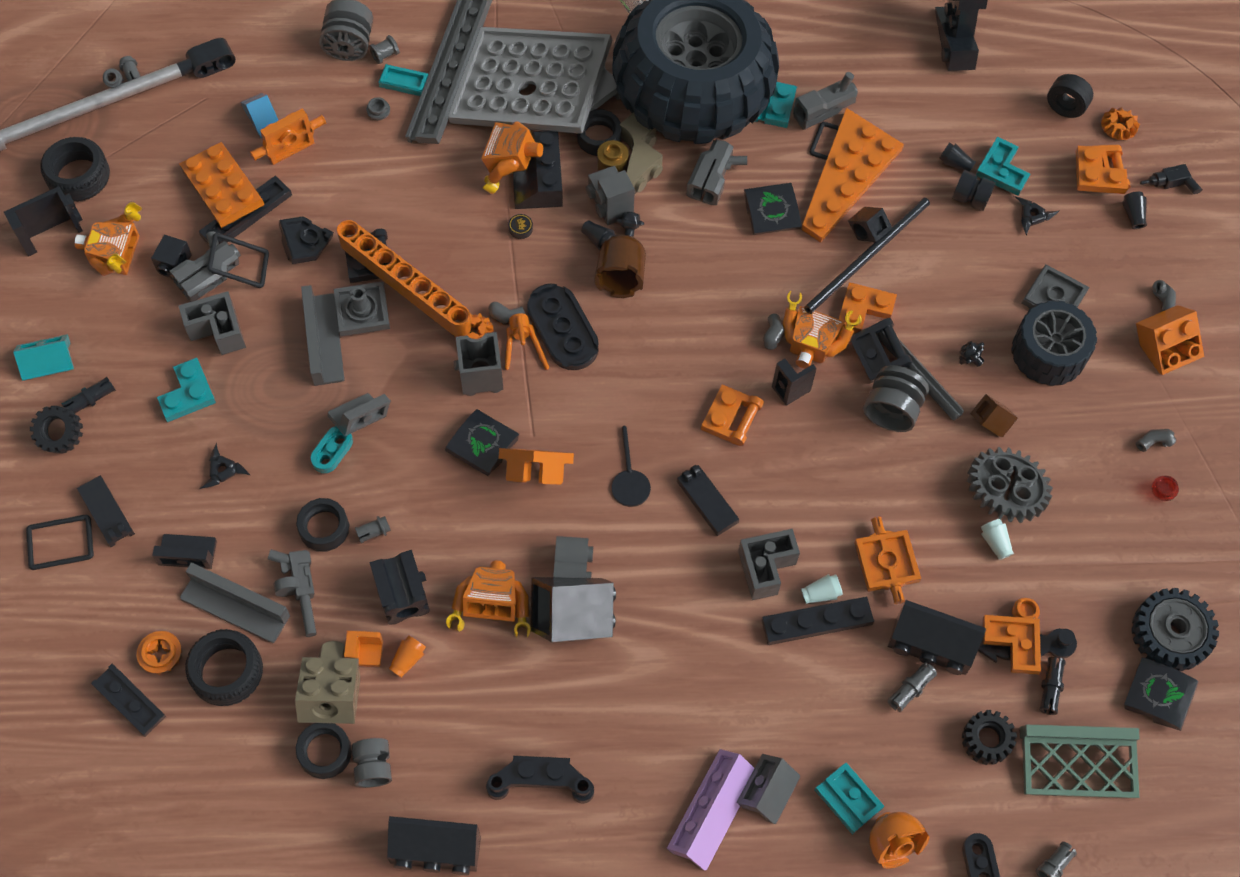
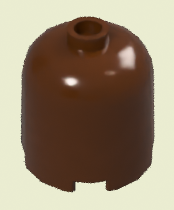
M615 235L603 243L599 252L594 283L600 291L603 288L611 292V297L628 298L633 297L639 289H643L646 251L641 242L628 235Z

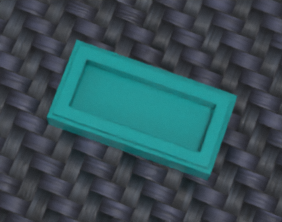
M385 64L378 83L381 88L421 96L429 74Z

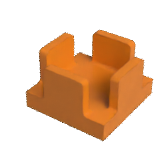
M499 448V459L507 460V481L523 483L530 481L532 462H538L540 464L539 483L561 485L563 483L564 464H573L574 453Z

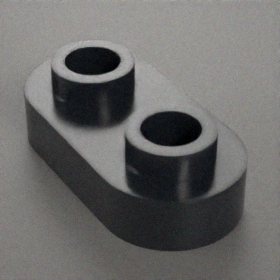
M981 833L970 835L962 846L968 877H979L980 874L986 877H1000L991 840ZM972 846H978L981 849V854H975L972 851Z

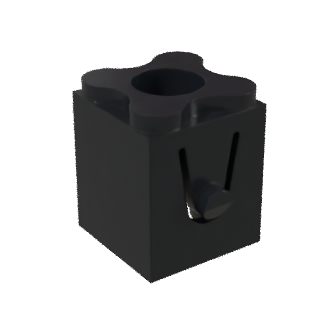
M412 550L399 553L393 558L369 562L389 625L398 624L407 618L423 616L430 612L422 582L427 581L426 576L422 571H418Z

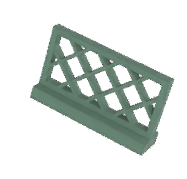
M1029 724L1019 727L1023 746L1024 795L1140 798L1137 740H1140L1139 728ZM1030 743L1041 744L1048 751V754L1039 763L1030 754ZM1048 744H1056V745H1055V747L1052 749ZM1061 745H1069L1077 753L1067 764L1056 753ZM1076 745L1084 746L1081 749H1079ZM1090 745L1097 746L1105 754L1096 764L1084 754ZM1104 746L1112 747L1109 750H1107ZM1118 746L1129 747V760L1124 765L1112 755ZM1051 756L1063 767L1054 777L1042 767ZM1079 757L1091 768L1082 778L1070 768ZM1107 758L1119 768L1110 779L1098 768ZM1037 770L1049 780L1042 789H1032L1031 776ZM1065 771L1077 781L1071 790H1065L1056 781ZM1093 772L1105 782L1099 791H1093L1085 783ZM1122 772L1130 779L1131 792H1122L1113 783ZM1053 784L1057 789H1049V788H1050L1051 785ZM1080 786H1082L1085 790H1077V789H1078ZM1108 787H1110L1113 791H1105V790H1106Z

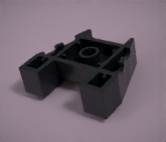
M949 0L945 3L944 7H935L942 47L941 59L942 62H945L948 71L976 70L979 49L974 39L978 11L979 9H986L988 0Z

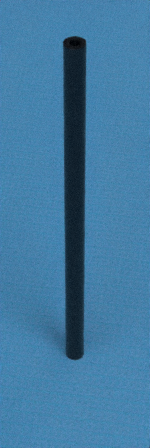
M925 197L922 198L892 226L888 233L877 242H874L805 305V311L808 314H812L930 205V201Z

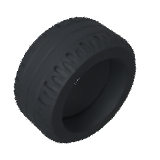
M69 137L55 142L45 151L40 163L41 174L49 190L60 186L63 194L69 193L72 200L76 202L85 201L99 194L107 185L110 175L109 164L102 149L95 142L83 137ZM88 160L93 162L90 169L79 177L72 179L58 177L62 168L73 161Z
M230 629L212 631L207 633L206 636L204 635L199 638V641H196L192 649H190L185 663L186 677L192 689L202 700L217 706L238 704L248 698L256 690L263 673L262 658L254 643L241 632ZM225 649H236L246 655L244 672L232 684L214 687L207 685L203 681L204 666L215 653Z

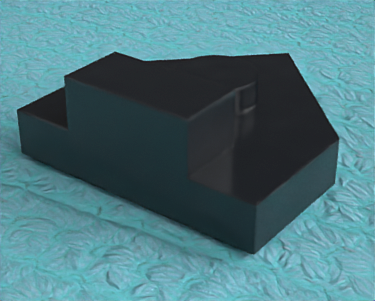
M303 216L279 220V228L282 233L281 241L287 259L291 260L292 264L316 261L333 238L334 232L312 224L311 220Z

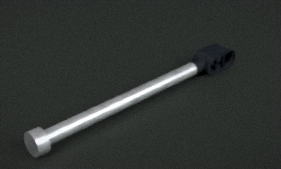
M216 38L194 46L186 52V60L1 129L0 151L7 149L5 144L192 72L199 78L218 73L232 67L236 62V58L227 40L224 38Z

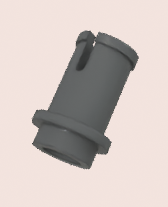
M124 56L119 61V68L124 72L127 81L141 77L137 69L138 63L131 56Z
M112 68L104 72L103 82L108 87L114 88L123 84L122 81L124 79L118 70Z
M377 516L376 520L355 527L361 543L382 534L386 536V533L391 531L385 516L381 518Z

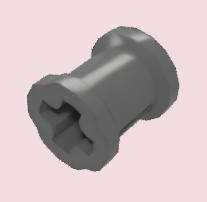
M390 35L386 36L384 41L376 45H369V50L378 64L383 63V59L400 53L396 41Z

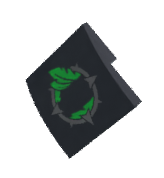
M792 183L744 189L747 213L750 214L753 235L793 230L802 227Z
M476 409L454 434L445 451L489 476L502 463L503 459H499V448L510 449L518 441L519 433Z
M1142 657L1124 707L1126 710L1152 717L1154 723L1181 731L1197 689L1198 680L1172 667Z

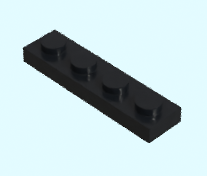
M275 175L256 189L265 204L264 206L222 228L215 219L199 230V234L207 243L206 234L212 231L235 238L291 197L292 192ZM218 238L219 244H221V243L224 242V241L227 242V243L229 242V241H226V240H223V239Z
M867 596L763 616L761 620L768 645L870 626L874 623Z

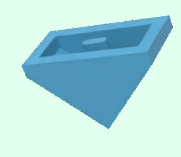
M260 93L240 102L260 138H262L261 129L279 121L266 94Z

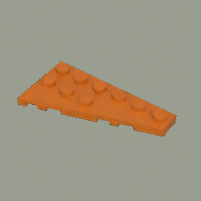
M846 108L801 230L821 243L903 150L904 144Z

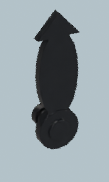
M1055 629L1047 636L1040 634L1041 657L1050 653L1057 658L1065 659L1074 654L1077 648L1075 635L1069 629ZM982 644L978 649L979 652L997 663V657L1011 661L1010 646Z

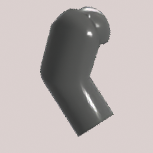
M1155 281L1152 286L1153 293L1163 303L1162 312L1174 307L1176 304V292L1165 281Z
M492 302L488 307L490 316L502 324H508L509 318L514 314H525L522 306L509 310L499 302Z
M771 314L768 317L770 327L764 334L763 341L765 348L769 350L775 349L784 336V327L778 314Z
M1153 429L1136 442V446L1142 452L1148 450L1156 442H1162L1163 446L1171 447L1176 443L1175 433L1170 429Z

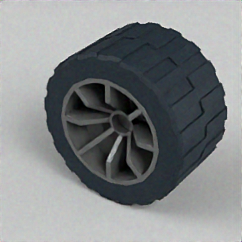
M1051 300L1037 304L1029 309L1023 317L1013 338L1011 351L1015 364L1029 379L1039 384L1055 386L1073 381L1081 374L1095 350L1097 331L1093 321L1082 309L1080 310L1075 305L1065 303L1064 301Z

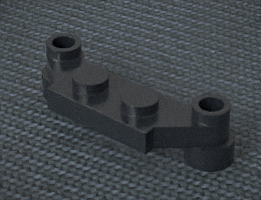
M513 756V761L499 772L491 775L486 784L487 793L494 800L504 799L508 795L510 787L569 789L572 791L573 799L581 804L590 802L594 797L593 783L570 764V758ZM495 782L502 783L500 787H493ZM584 785L588 789L586 791H580L578 788Z

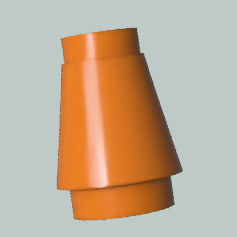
M408 635L405 640H401L389 670L402 678L425 655L423 652L426 646Z

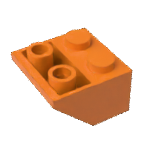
M1176 305L1136 323L1140 346L1159 374L1164 375L1204 357L1198 317L1195 310Z

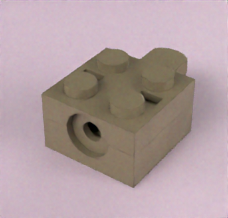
M329 641L324 643L320 649L319 658L302 657L295 698L298 723L355 724L360 687L359 658H344L345 646L341 642Z

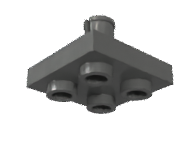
M383 281L334 289L340 337L390 329Z

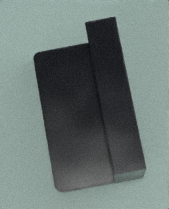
M784 358L776 364L772 388L787 406L811 391L817 368L813 364L796 373Z
M164 534L161 546H154L152 556L159 566L189 567L192 562L204 569H212L217 540L215 537Z

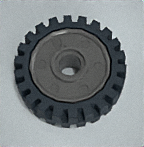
M1166 588L1150 595L1135 612L1132 620L1134 625L1131 628L1132 634H1135L1133 640L1135 644L1140 645L1138 648L1139 652L1147 654V659L1167 665L1178 671L1189 670L1202 663L1216 647L1218 642L1216 639L1219 637V631L1216 630L1219 626L1218 621L1212 619L1215 616L1213 610L1207 611L1206 608L1209 606L1207 602L1203 601L1200 603L1198 601L1200 596L1194 594L1191 597L1189 596L1190 591L1185 589L1179 592V588H1172L1169 591ZM1171 626L1176 627L1179 630L1180 634L1175 633L1171 629Z

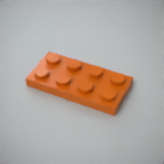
M222 142L179 163L182 171L221 228L265 205L261 196Z

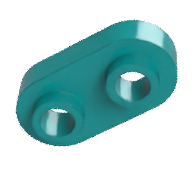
M336 426L330 428L311 454V462L314 469L319 473L332 472L353 444L352 434L344 436ZM344 439L343 443H336L337 440ZM324 459L330 460L327 464L321 463Z

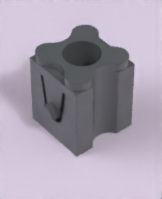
M497 332L485 333L479 339H471L468 336L456 337L458 360H454L455 371H460L463 395L473 396L476 393L488 391L498 393L504 390Z

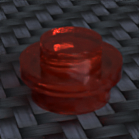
M1171 476L1157 477L1151 486L1154 496L1162 501L1173 500L1179 492L1178 483Z

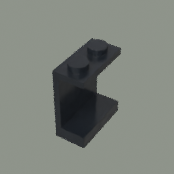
M60 186L4 211L9 224L28 257L38 253L30 239L31 237L70 219L78 233L83 231L79 224L83 219L69 193L63 194Z

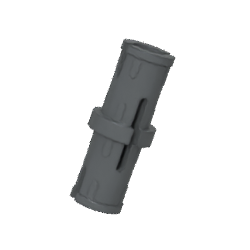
M924 662L911 677H906L902 681L903 685L888 699L889 705L895 711L902 712L907 704L915 697H919L923 693V688L937 676L934 667Z

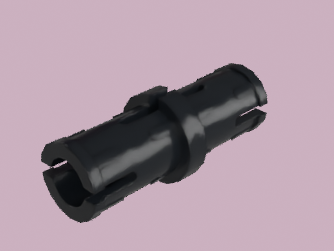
M105 377L87 389L86 387L82 388V392L61 404L76 414L89 405L93 407L96 405V401L116 390L108 377Z
M1057 657L1048 658L1046 678L1042 681L1041 685L1044 691L1040 711L1046 714L1050 703L1049 715L1058 714L1060 692L1064 690L1062 678L1066 661L1059 658V662L1056 665Z

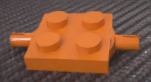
M303 108L290 113L285 118L271 123L260 130L263 138L262 146L250 151V154L254 161L268 155L269 160L274 165L315 144L313 139L314 130L327 124L323 115H320L309 121L308 115Z
M874 517L871 519L875 533L869 537L857 538L854 542L867 591L891 590L894 604H902L905 602L901 587L921 581L907 530L897 532L885 531L882 517Z

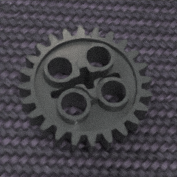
M997 447L995 452L990 448L986 454L981 452L978 458L975 457L967 472L969 474L967 482L971 484L968 490L976 492L973 499H981L980 507L988 506L990 508L988 514L997 512L998 519L1000 520L1005 515L1009 522H1012L1014 517L1020 523L1025 518L1032 521L1034 516L1039 517L1049 505V501L1052 498L1050 492L1053 487L1048 485L1051 479L1043 477L1046 470L1037 469L1038 461L1031 463L1029 461L1030 455H1027L1025 458L1021 457L1020 450L1016 454H1012L1009 447L1006 452H1003L1000 447ZM1014 469L1015 474L1010 484L1011 479L1009 477L1011 476ZM1008 486H1009V491H1010V492H1009V494L1007 495L1006 500H1005V499H1004L1005 492H1006V490H1007V488H1008Z

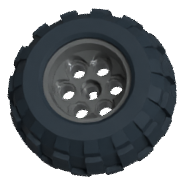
M745 0L644 1L630 12L614 44L612 74L623 105L631 113L634 112L636 120L649 130L655 128L663 134L665 139L675 142L684 140L693 141L694 144H706L712 142L715 138L724 140L740 133L744 127L750 122L753 124L768 106L769 99L774 94L779 71L776 41H773L772 30L765 18H762L759 13L754 12V7Z

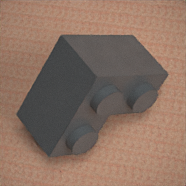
M612 166L588 175V185L586 186L588 197L594 199L596 212L599 218H604L607 226L616 223L618 218H622L623 212H634L635 188L625 170L618 172L616 167Z
M228 291L178 305L184 327L191 341L214 335L221 355L246 348L236 311Z
M793 528L740 540L738 554L751 599L757 600L778 595L781 581L777 569L797 564L800 551Z

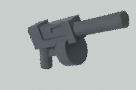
M271 549L268 560L280 563L283 574L289 571L291 573V577L280 578L273 583L275 595L279 597L295 595V600L300 601L306 637L317 635L310 600L315 594L310 571V552L303 550L285 554Z

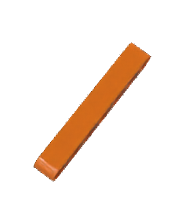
M345 220L337 226L340 245L344 251L452 335L459 337L469 334L471 331L470 313L464 305L356 222ZM420 291H426L423 294H418ZM439 305L445 306L443 308H436ZM459 319H460V320H464L463 322H460V323H456V322H455L456 320H459Z

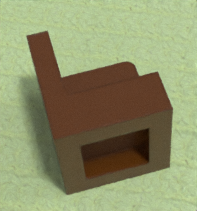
M987 394L984 395L970 413L983 427L999 437H1004L1018 419L1006 406Z

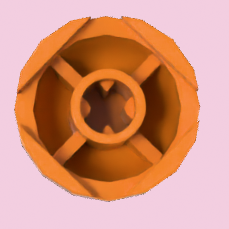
M886 812L877 818L876 823L872 827L869 845L877 862L881 863L883 868L889 869L908 863L909 859L906 856L914 851L918 856L927 846L930 837L916 817L906 812Z

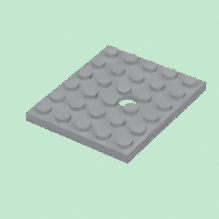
M481 27L448 115L449 122L452 124L494 127L495 122L512 125L515 121H518L530 130L582 134L612 44L611 34ZM528 84L536 85V90L530 95H521L519 93Z

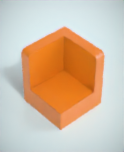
M347 631L344 658H359V666L380 667L383 649L381 633Z

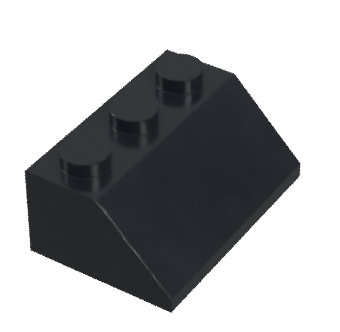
M533 132L531 135L534 141L543 145V155L541 157H531L526 170L513 172L515 209L563 207L558 132Z
M905 600L896 618L887 647L892 648L899 655L917 657L922 663L926 662L932 666L935 664L942 666L949 673L966 675L972 667L986 628Z
M389 816L387 858L390 864H394V868L411 870L412 866H421L423 871L439 873L441 869H452V873L456 875H469L470 871L477 872L481 835L477 824Z

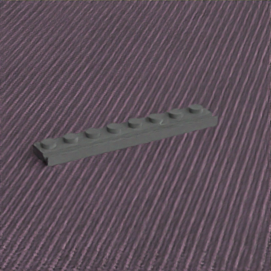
M457 0L405 137L409 143H412V141L428 144L440 143L448 122L451 106L480 28L484 25L492 0Z

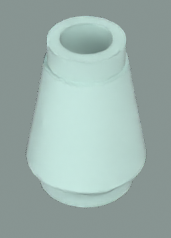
M996 519L981 526L983 531L981 535L999 560L1014 554L1006 523L1003 524L1000 519Z
M827 574L801 589L806 604L837 600L838 596L843 595L836 574L832 576Z

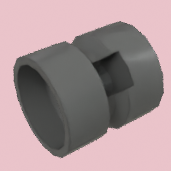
M370 738L352 744L353 762L357 763V766L354 768L355 786L370 788L389 784L392 781L391 765L386 762L390 758L388 740Z

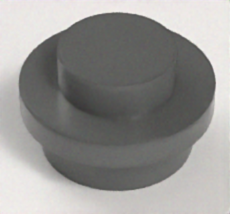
M376 97L369 101L366 111L371 119L383 120L390 114V106L383 98Z

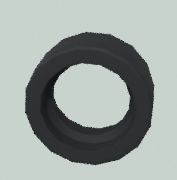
M603 109L590 111L583 133H577L579 146L586 153L597 156L598 148L604 142L610 140L621 142V122L610 111ZM603 125L609 127L613 131V135L608 139L597 141L590 139L585 134V131L589 127Z
M318 498L304 505L297 515L296 526L301 540L308 548L315 551L327 552L336 549L345 541L349 534V522L345 510L338 502L332 499ZM321 512L333 513L339 521L338 528L333 534L324 538H315L308 532V522L314 515Z
M313 723L303 730L298 737L295 747L296 758L304 771L312 777L320 779L333 778L343 772L349 764L352 755L351 742L348 736L335 723ZM329 734L337 738L340 743L341 751L339 757L328 766H317L308 758V746L317 736Z

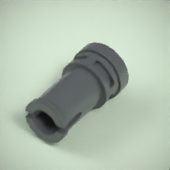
M1062 841L1051 857L1045 859L1038 866L1036 874L1038 877H1061L1065 867L1077 855L1076 850L1072 849L1070 852L1069 850L1072 846Z

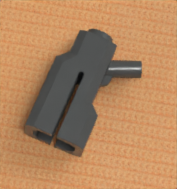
M846 72L842 80L819 91L813 90L795 98L793 115L803 130L838 114L843 108L856 102L858 91L856 85L852 82L854 75L851 72Z
M713 140L709 150L702 152L687 183L686 195L700 201L704 191H706L702 202L717 205L724 190L726 170L730 169L732 165H747V156H732L733 146L723 140Z
M214 231L206 234L210 248L213 234L216 233ZM217 238L212 268L228 273L238 266V257L241 255L233 244L228 245L225 241L219 244ZM210 249L197 260H185L169 271L174 283L180 290L184 289L182 293L190 302L198 300L227 280V277L208 271L207 265Z

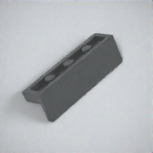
M311 285L302 286L310 372L314 386L344 382L345 377L334 294L314 296Z
M192 562L186 570L191 580L180 596L182 601L266 641L275 643L290 618V614L285 606Z

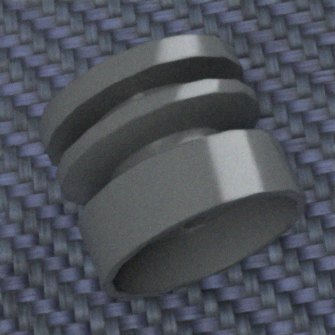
M332 0L328 3L319 39L321 49L329 56L339 60L355 61L363 58L368 51L373 24V15L370 9L356 0Z
M896 365L884 366L880 368L872 386L873 390L870 391L864 404V414L877 426L895 432L910 431L915 426L920 414V408L928 394V383L922 376L905 367Z

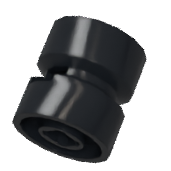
M964 170L952 199L961 203H966L969 200L971 207L984 211L996 182L985 177L977 180L975 173Z

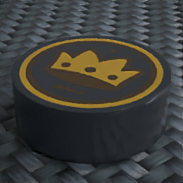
M517 214L509 220V232L514 238L525 239L532 234L533 222L529 216Z

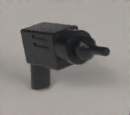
M1186 164L1164 168L1160 172L1153 173L1148 180L1140 182L1141 185L1149 183L1155 187L1163 186L1164 189L1186 185L1193 194H1198L1203 190L1192 178Z

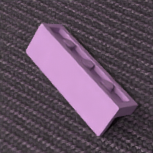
M722 749L719 750L667 847L673 854L690 859L702 870H707L740 807L736 802L754 770V767L740 754Z

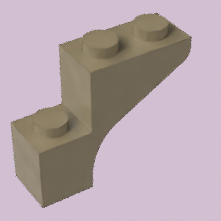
M633 112L620 126L621 139L628 144L632 151L626 173L635 188L636 194L643 191L648 181L652 178H657L663 170V155L652 148L657 140V130L655 128L649 130L636 120Z

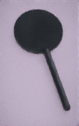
M624 425L622 426L627 470L619 473L614 478L612 494L620 504L634 507L643 504L648 499L651 485L643 473L631 468L627 427Z

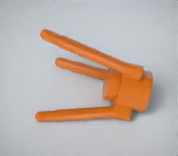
M518 313L512 315L509 318L510 327L506 329L505 369L509 370L513 337L520 340L521 345H525V339L530 335L545 370H548L549 365L536 337L534 325L529 324V318L526 314Z

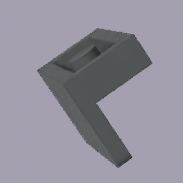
M367 393L328 411L327 416L341 433L347 436L385 418L391 400L385 394L373 398Z
M762 754L736 803L744 809L760 813L767 821L776 824L800 779V775L783 758Z

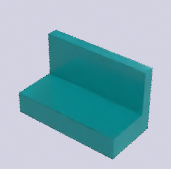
M68 334L16 346L13 353L22 381L74 369L68 349L71 344Z

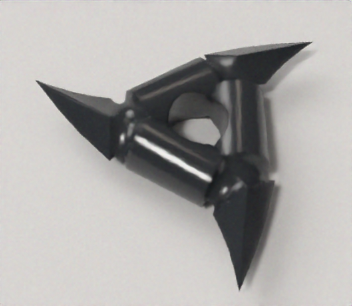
M1014 196L1023 205L1021 223L1026 236L1031 226L1042 223L1045 220L1048 221L1059 212H1046V209L1035 202L1032 203L1030 200ZM1030 212L1035 213L1036 216H1031Z
M216 442L209 459L210 479L199 489L219 485L220 482L226 481L234 476L235 473L250 474L238 462L235 463L231 459L220 456ZM220 466L227 467L224 471L218 472Z

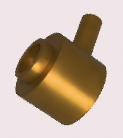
M616 140L606 141L601 144L597 153L598 171L615 166L618 172L624 170L627 172L628 148L622 142Z

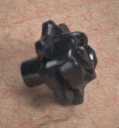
M623 212L622 218H618L616 221L625 228L624 235L634 237V230L644 225V222L640 221V214L635 212Z
M969 341L963 345L959 351V363L961 365L974 363L977 367L981 366L985 361L981 357L984 343Z

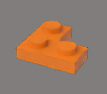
M1078 145L1076 149L1077 191L1126 194L1128 190L1127 169L1103 167L1102 147Z
M849 282L839 320L845 321L844 326H846L845 316L849 311H853L849 318L851 323H855L859 315H861V323L852 329L854 333L862 331L866 314L885 319L891 318L897 294Z
M984 615L983 627L986 628L983 637V644L1010 646L1011 673L1039 675L1041 672L1040 619Z

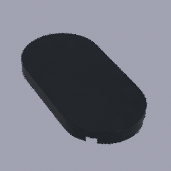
M552 283L536 288L531 293L527 304L528 316L551 359L559 367L567 370H580L591 365L598 355L599 341L574 294L564 286L562 288Z

